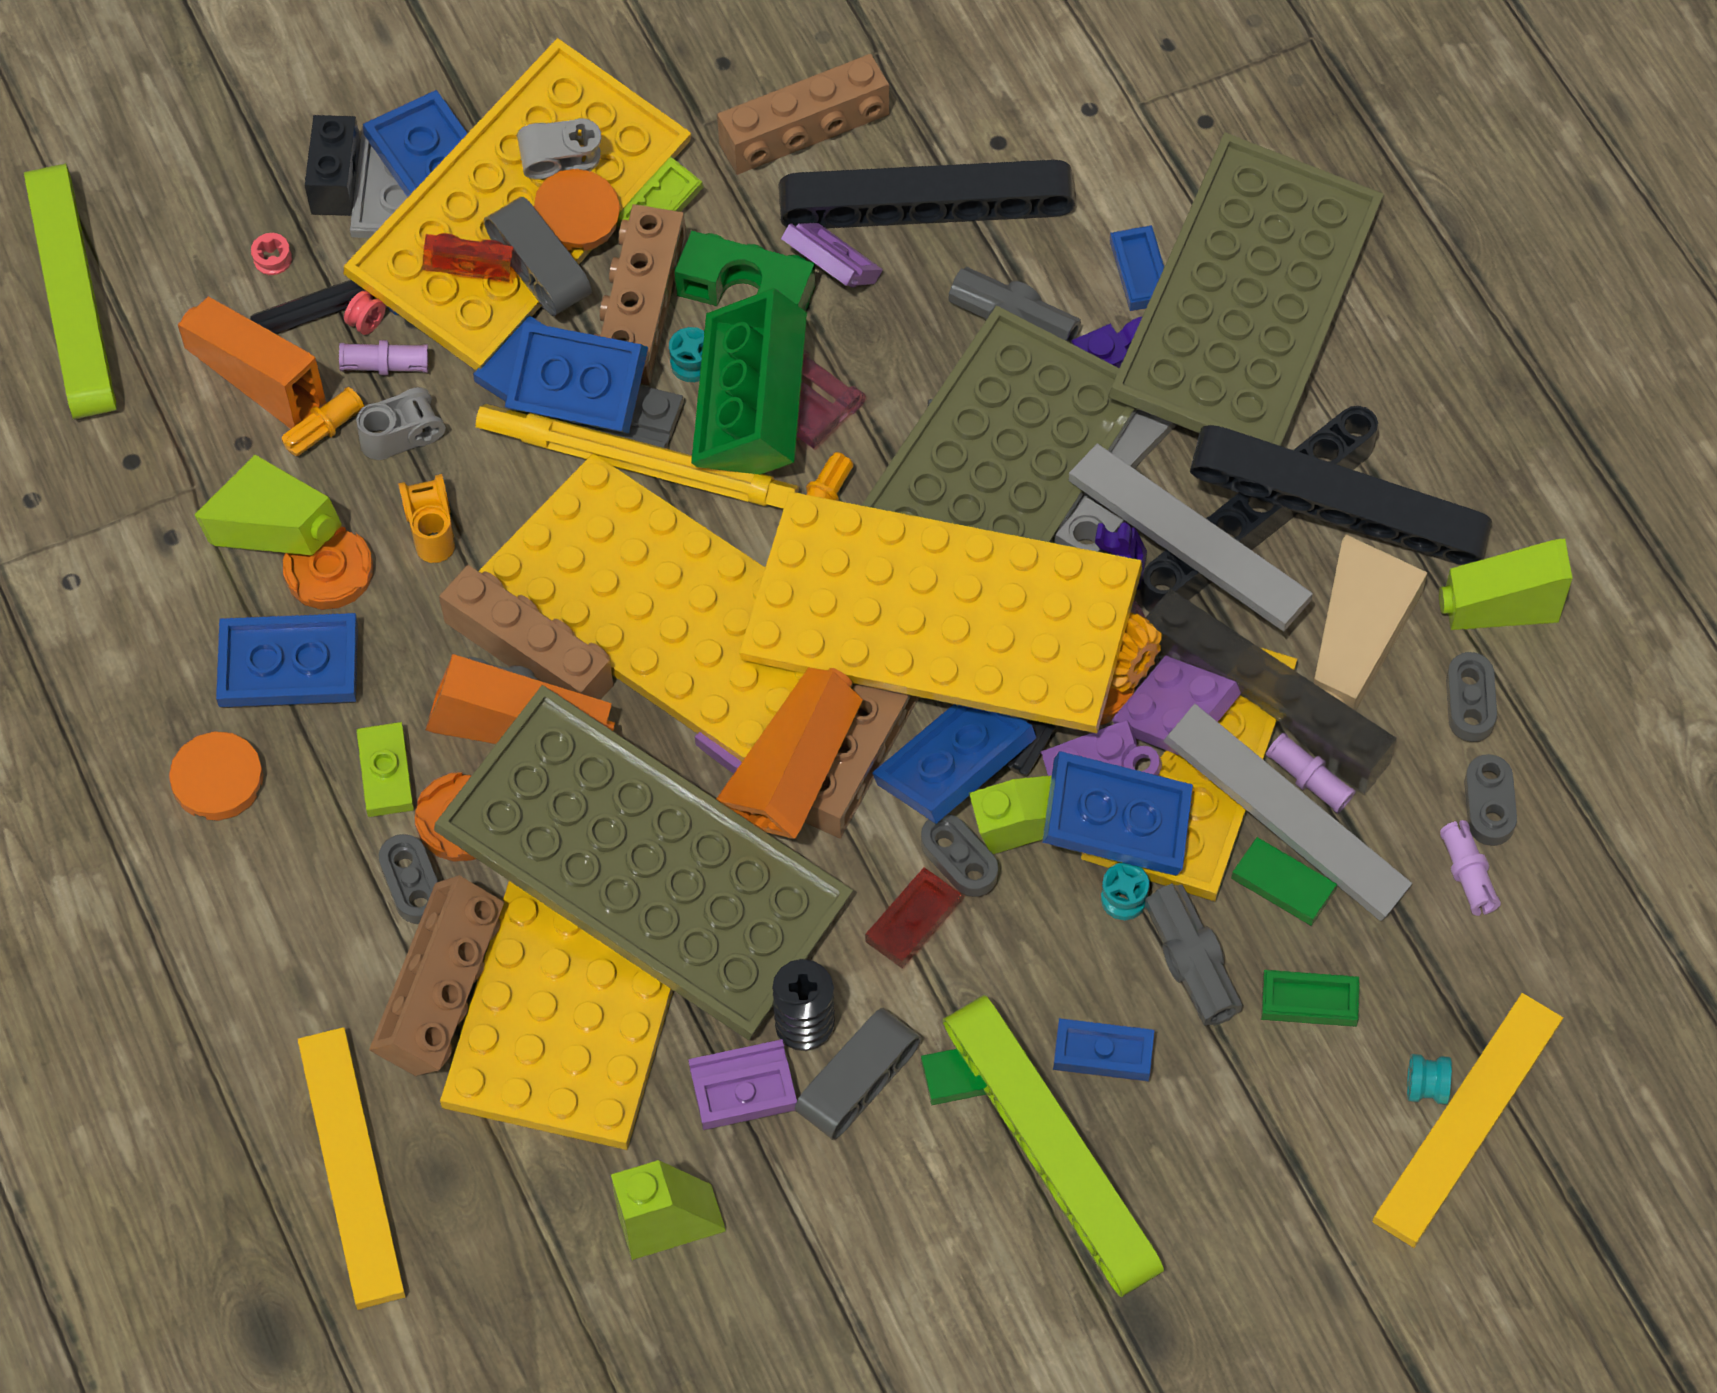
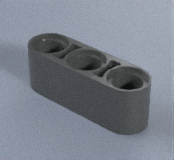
M519 197L484 218V225L490 239L550 315L556 316L591 295V285L584 271L526 198Z
M880 1008L806 1087L797 1100L795 1111L830 1139H837L909 1061L917 1050L921 1037L886 1009Z

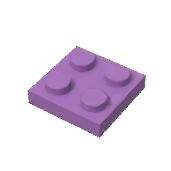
M1165 656L1113 717L1112 721L1116 724L1128 720L1136 739L1179 755L1164 742V739L1189 709L1196 704L1218 722L1240 696L1241 692L1236 681Z

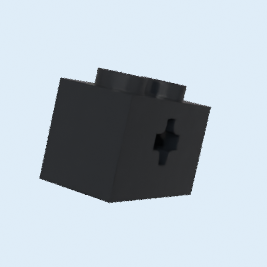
M313 115L304 184L311 215L352 216L361 143L356 116Z

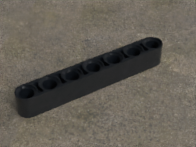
M1062 160L797 172L784 176L778 184L780 220L785 227H788L789 224L797 226L804 223H819L824 228L829 229L1046 218L1066 215L1075 207L1072 169L1067 162Z
M1351 406L1343 410L1306 439L1294 451L1316 458H1328L1331 460L1328 462L1354 470L1372 454L1378 428L1377 417L1373 411L1366 407ZM1355 432L1361 434L1362 436H1354L1350 433ZM1238 493L1206 519L1224 532L1234 535V539L1250 550H1253L1299 512ZM1253 508H1263L1267 512H1257ZM1165 550L1151 561L1144 570L1141 603L1153 615H1169L1193 598L1212 581L1168 550ZM1162 584L1168 586L1170 589L1159 590L1154 586Z
M1208 425L1200 429L1190 468V473L1202 481L1454 564L1465 565L1483 560L1492 524L1491 518L1486 514L1228 428Z

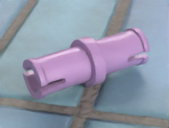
M379 340V345L340 343L339 370L379 371V375H388L389 371H419L428 373V344L389 345L388 340Z
M1282 733L1265 754L1297 779L1295 784L1300 789L1305 790L1308 788L1337 814L1346 807L1356 793L1353 788L1347 786L1325 767V760L1320 756L1312 757L1292 741L1286 733Z
M1460 820V830L1456 821L1451 822L1440 830V836L1444 840L1453 862L1451 866L1452 875L1456 881L1461 882L1473 915L1480 916L1482 913L1479 908L1480 906L1484 915L1491 913L1500 906L1501 902L1487 873L1490 866L1485 855L1479 854L1468 822Z

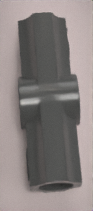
M967 266L964 269L961 268L957 273L949 291V302L985 319L989 317L997 305L1071 344L1072 340L1076 339L1081 326L1080 318L1043 302L1040 295L1029 285L1019 281H1012L1006 285Z
M1169 884L1157 889L1155 893L1146 898L1145 907L1163 941L1164 957L1172 976L1178 983L1183 982L1204 1026H1216L1229 1021L1235 1014L1241 1012L1242 1003L1223 967V954L1215 934L1210 927H1203L1194 905L1191 903L1182 884Z

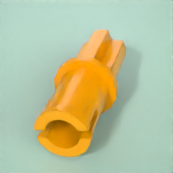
M346 387L343 392L322 407L314 406L310 410V416L283 434L281 439L285 448L294 456H299L327 435L332 438L336 434L335 429L359 413L364 407L361 398L352 388Z
M840 452L833 453L816 481H811L807 484L806 495L839 501L837 493L853 468V461Z

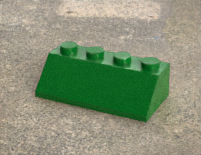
M771 288L706 313L691 463L696 467L760 475L794 463L807 312L776 288Z

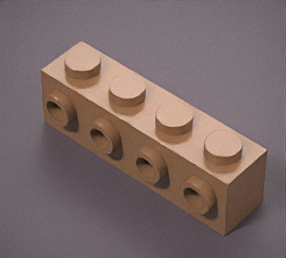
M865 55L718 113L719 145L736 175L889 115V83L872 55Z
M633 204L629 220L623 219L619 230V245H623L620 258L613 257L610 266L609 282L613 283L611 295H604L601 302L600 321H604L601 335H594L647 346L648 351L640 384L650 385L674 288L675 269L682 254L687 232L684 212Z
M467 565L439 595L444 623L509 667L522 666L528 668L539 681L599 700L613 687L610 658L601 647L594 643L587 645L575 637L573 631L559 619L551 621L542 615L531 600L523 595L516 597L505 590L502 583L491 573L486 571L480 573L470 565Z
M852 683L851 689L863 701L804 823L841 839L874 780L872 772L883 764L919 699L918 696Z
M460 875L435 883L369 1051L414 1076L440 1070L450 1057L452 1051L450 1042L456 1026L467 1013L468 1002L466 1000L471 987L484 969L483 956L488 943L499 930L501 923L499 915L504 901Z

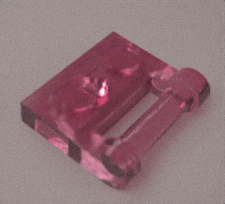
M804 349L802 374L836 399L832 404L801 381L797 437L814 449L843 419L858 411L866 395L856 386L848 387L810 359V353Z

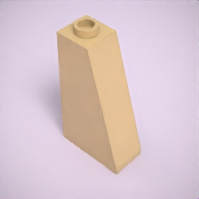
M1347 534L1345 535L1341 543L1310 701L1316 703L1321 710L1330 715H1341L1349 720L1353 718L1420 600L1428 572Z

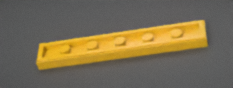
M1521 993L1374 1215L1372 1221L1374 1224L1411 1247H1416L1552 1039L1564 1017Z
M342 1027L298 1038L357 1310L406 1298L345 1028Z

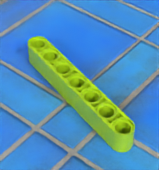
M67 163L24 172L64 386L72 418L74 420L117 410V404L75 193Z
M982 995L943 1018V1025L953 1044L974 1075H981L987 1084L984 1091L1114 1291L1120 1297H1123L1164 1272L1161 1260L989 998Z

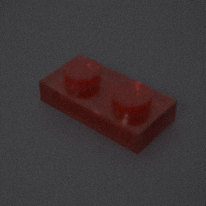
M448 233L438 235L426 234L423 251V270L509 282L513 246L503 245L495 240L479 242L460 239L456 235Z
M923 867L867 931L865 942L903 969L961 902V893Z

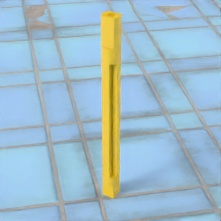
M484 404L479 407L476 417V428L518 438L524 443L587 459L594 453L618 468L762 506L771 505L784 509L789 491L799 492L800 486L774 480L772 476L696 467L691 463L692 455L533 413L527 415Z

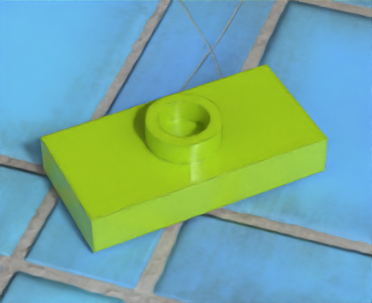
M670 156L619 213L617 225L621 226L623 219L629 220L633 204L682 212L704 188L703 182Z
M402 722L356 729L368 817L413 811L414 806Z

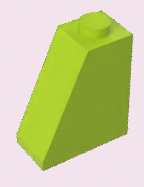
M254 455L194 514L207 541L214 546L313 555L342 526L328 496L257 455Z
M1555 539L1451 568L1446 586L1439 588L1440 610L1442 614L1448 613L1451 630L1559 623L1573 579L1566 540Z
M660 1160L611 1174L618 1217L632 1260L726 1232L710 1183Z

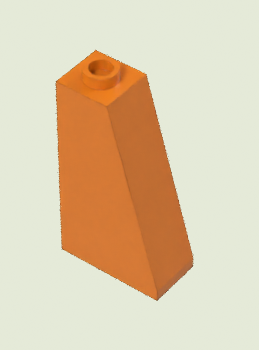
M208 296L197 307L190 308L183 316L181 322L178 323L186 350L290 429L310 416V410L314 406L320 408L327 403L317 361L313 355Z
M452 654L437 688L425 730L442 735L497 744L542 685L612 731L614 730L615 722L608 720L612 703Z
M808 667L716 800L766 833L795 839L863 701L850 688L852 685L850 678L835 668L822 670Z

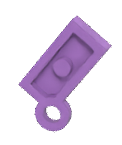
M1128 720L1100 729L1098 733H1089L1041 751L1048 776L1052 775L1054 758L1059 751L1136 770L1135 765L1139 759L1149 758L1150 766L1141 772L1157 776L1162 768L1161 758L1156 750L1149 746L1137 745L1132 726Z

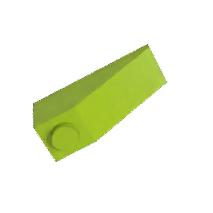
M1051 776L1012 779L969 793L980 835L992 854L1043 839Z

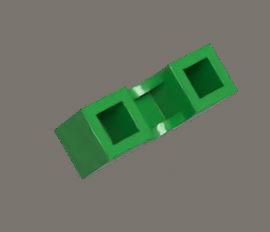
M691 230L675 269L676 294L679 297L718 306L722 294L729 287L736 284H748L758 289L757 294L771 288H776L806 311L815 289V263L806 261L797 255L787 256L768 251L756 244L745 245L726 240L714 233L703 234Z

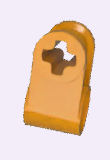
M442 474L435 475V479L419 484L408 486L405 482L398 483L406 520L410 523L415 550L418 556L430 563H440L447 560L455 550V539L449 515L451 511Z

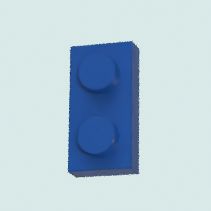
M1059 1018L1053 1070L1149 1081L1155 1030Z

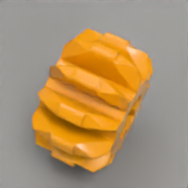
M1130 612L1110 688H1115L1121 692L1134 688L1142 677L1147 676L1150 666L1155 664V656L1161 650L1159 643L1162 633L1149 620L1139 614L1135 615Z

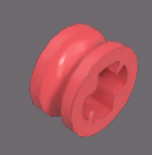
M265 233L254 240L251 246L254 264L257 270L263 274H280L289 268L292 262L290 246L286 238L280 234ZM278 249L279 257L271 255L267 260L265 259L263 254L265 251L272 253Z
M366 290L361 291L348 304L344 313V322L351 327L356 326L357 331L361 334L368 335L382 321L386 305L379 299H373V295Z

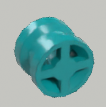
M686 327L674 333L669 340L670 367L673 374L682 381L698 382L700 380L704 330L697 327ZM685 355L691 356L693 360L686 359Z
M1117 863L1107 870L1102 882L1101 903L1108 915L1125 921L1134 919L1142 914L1146 908L1145 900L1148 897L1150 885L1145 871L1139 866L1127 863ZM1119 892L1123 895H1126L1127 899L1120 897L1119 895L1116 896V894Z
M1411 1054L1407 1077V1100L1419 1102L1423 1098H1432L1437 1104H1448L1452 1076L1451 1057L1440 1056L1436 1060H1426L1420 1054Z

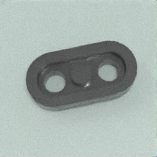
M1461 653L1451 661L1446 676L1449 726L1459 738L1465 741L1476 742L1487 738L1492 733L1497 719L1494 668L1491 662L1479 653ZM1462 678H1473L1476 681V683L1466 684L1465 682H1463ZM1471 717L1476 719L1479 724L1471 725L1466 723L1464 719Z
M1491 754L1481 755L1471 761L1464 779L1467 820L1470 832L1478 842L1489 846H1496L1507 842L1511 838L1517 823L1513 772L1510 765L1503 758ZM1491 771L1497 775V778L1488 779L1483 775V772ZM1490 812L1496 813L1501 817V820H1490L1486 814Z
M947 814L937 824L928 819L922 827L921 847L929 860L962 894L976 897L990 892L998 878V863L995 856L958 817ZM946 838L952 844L948 847H941L936 842L939 839ZM970 871H978L982 874V877L972 880L966 874Z
M399 834L389 838L381 846L379 862L399 915L407 922L419 924L433 887L438 881L422 842L412 835ZM402 859H409L412 861V863L405 868L396 866L397 863ZM418 898L427 900V903L422 907L412 906V902Z

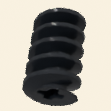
M806 959L790 961L779 969L773 981L775 1029L778 1038L783 1040L784 1045L793 1050L808 1051L824 1044L833 1032L835 1023L834 986L830 974L817 962Z

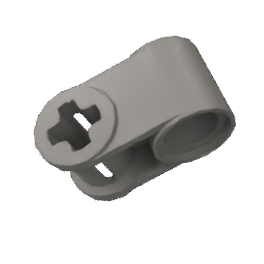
M578 118L554 123H533L522 127L517 133L523 172L530 179H546L559 171L570 169L592 171L600 161L601 150L599 145L601 143V131L591 120ZM579 129L582 130V131H581V136H578V130H579ZM586 155V161L582 162V156Z
M421 387L412 388L400 395L368 404L359 411L356 422L360 448L365 456L374 460L387 459L409 449L429 445L444 434L446 427L442 419L435 416L430 406L432 398L428 390ZM377 430H382V431H383V432H380V433H372L373 431H377Z

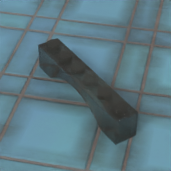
M1169 589L1146 616V619L1162 633L1159 643L1161 650L1155 657L1162 660L1165 656H1169L1236 681L1241 696L1253 702L1279 721L1315 757L1320 756L1325 760V767L1364 796L1390 765L1397 740L1395 736L1172 589Z

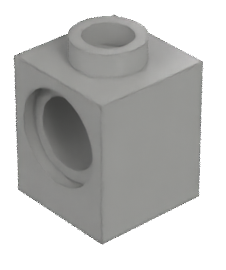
M1086 497L1056 533L1055 543L1108 554V551L1100 549L1095 544L1098 523H1103L1108 531L1117 532L1118 528H1120V523H1123L1124 520ZM1082 539H1088L1093 541L1094 543L1082 544L1078 541Z

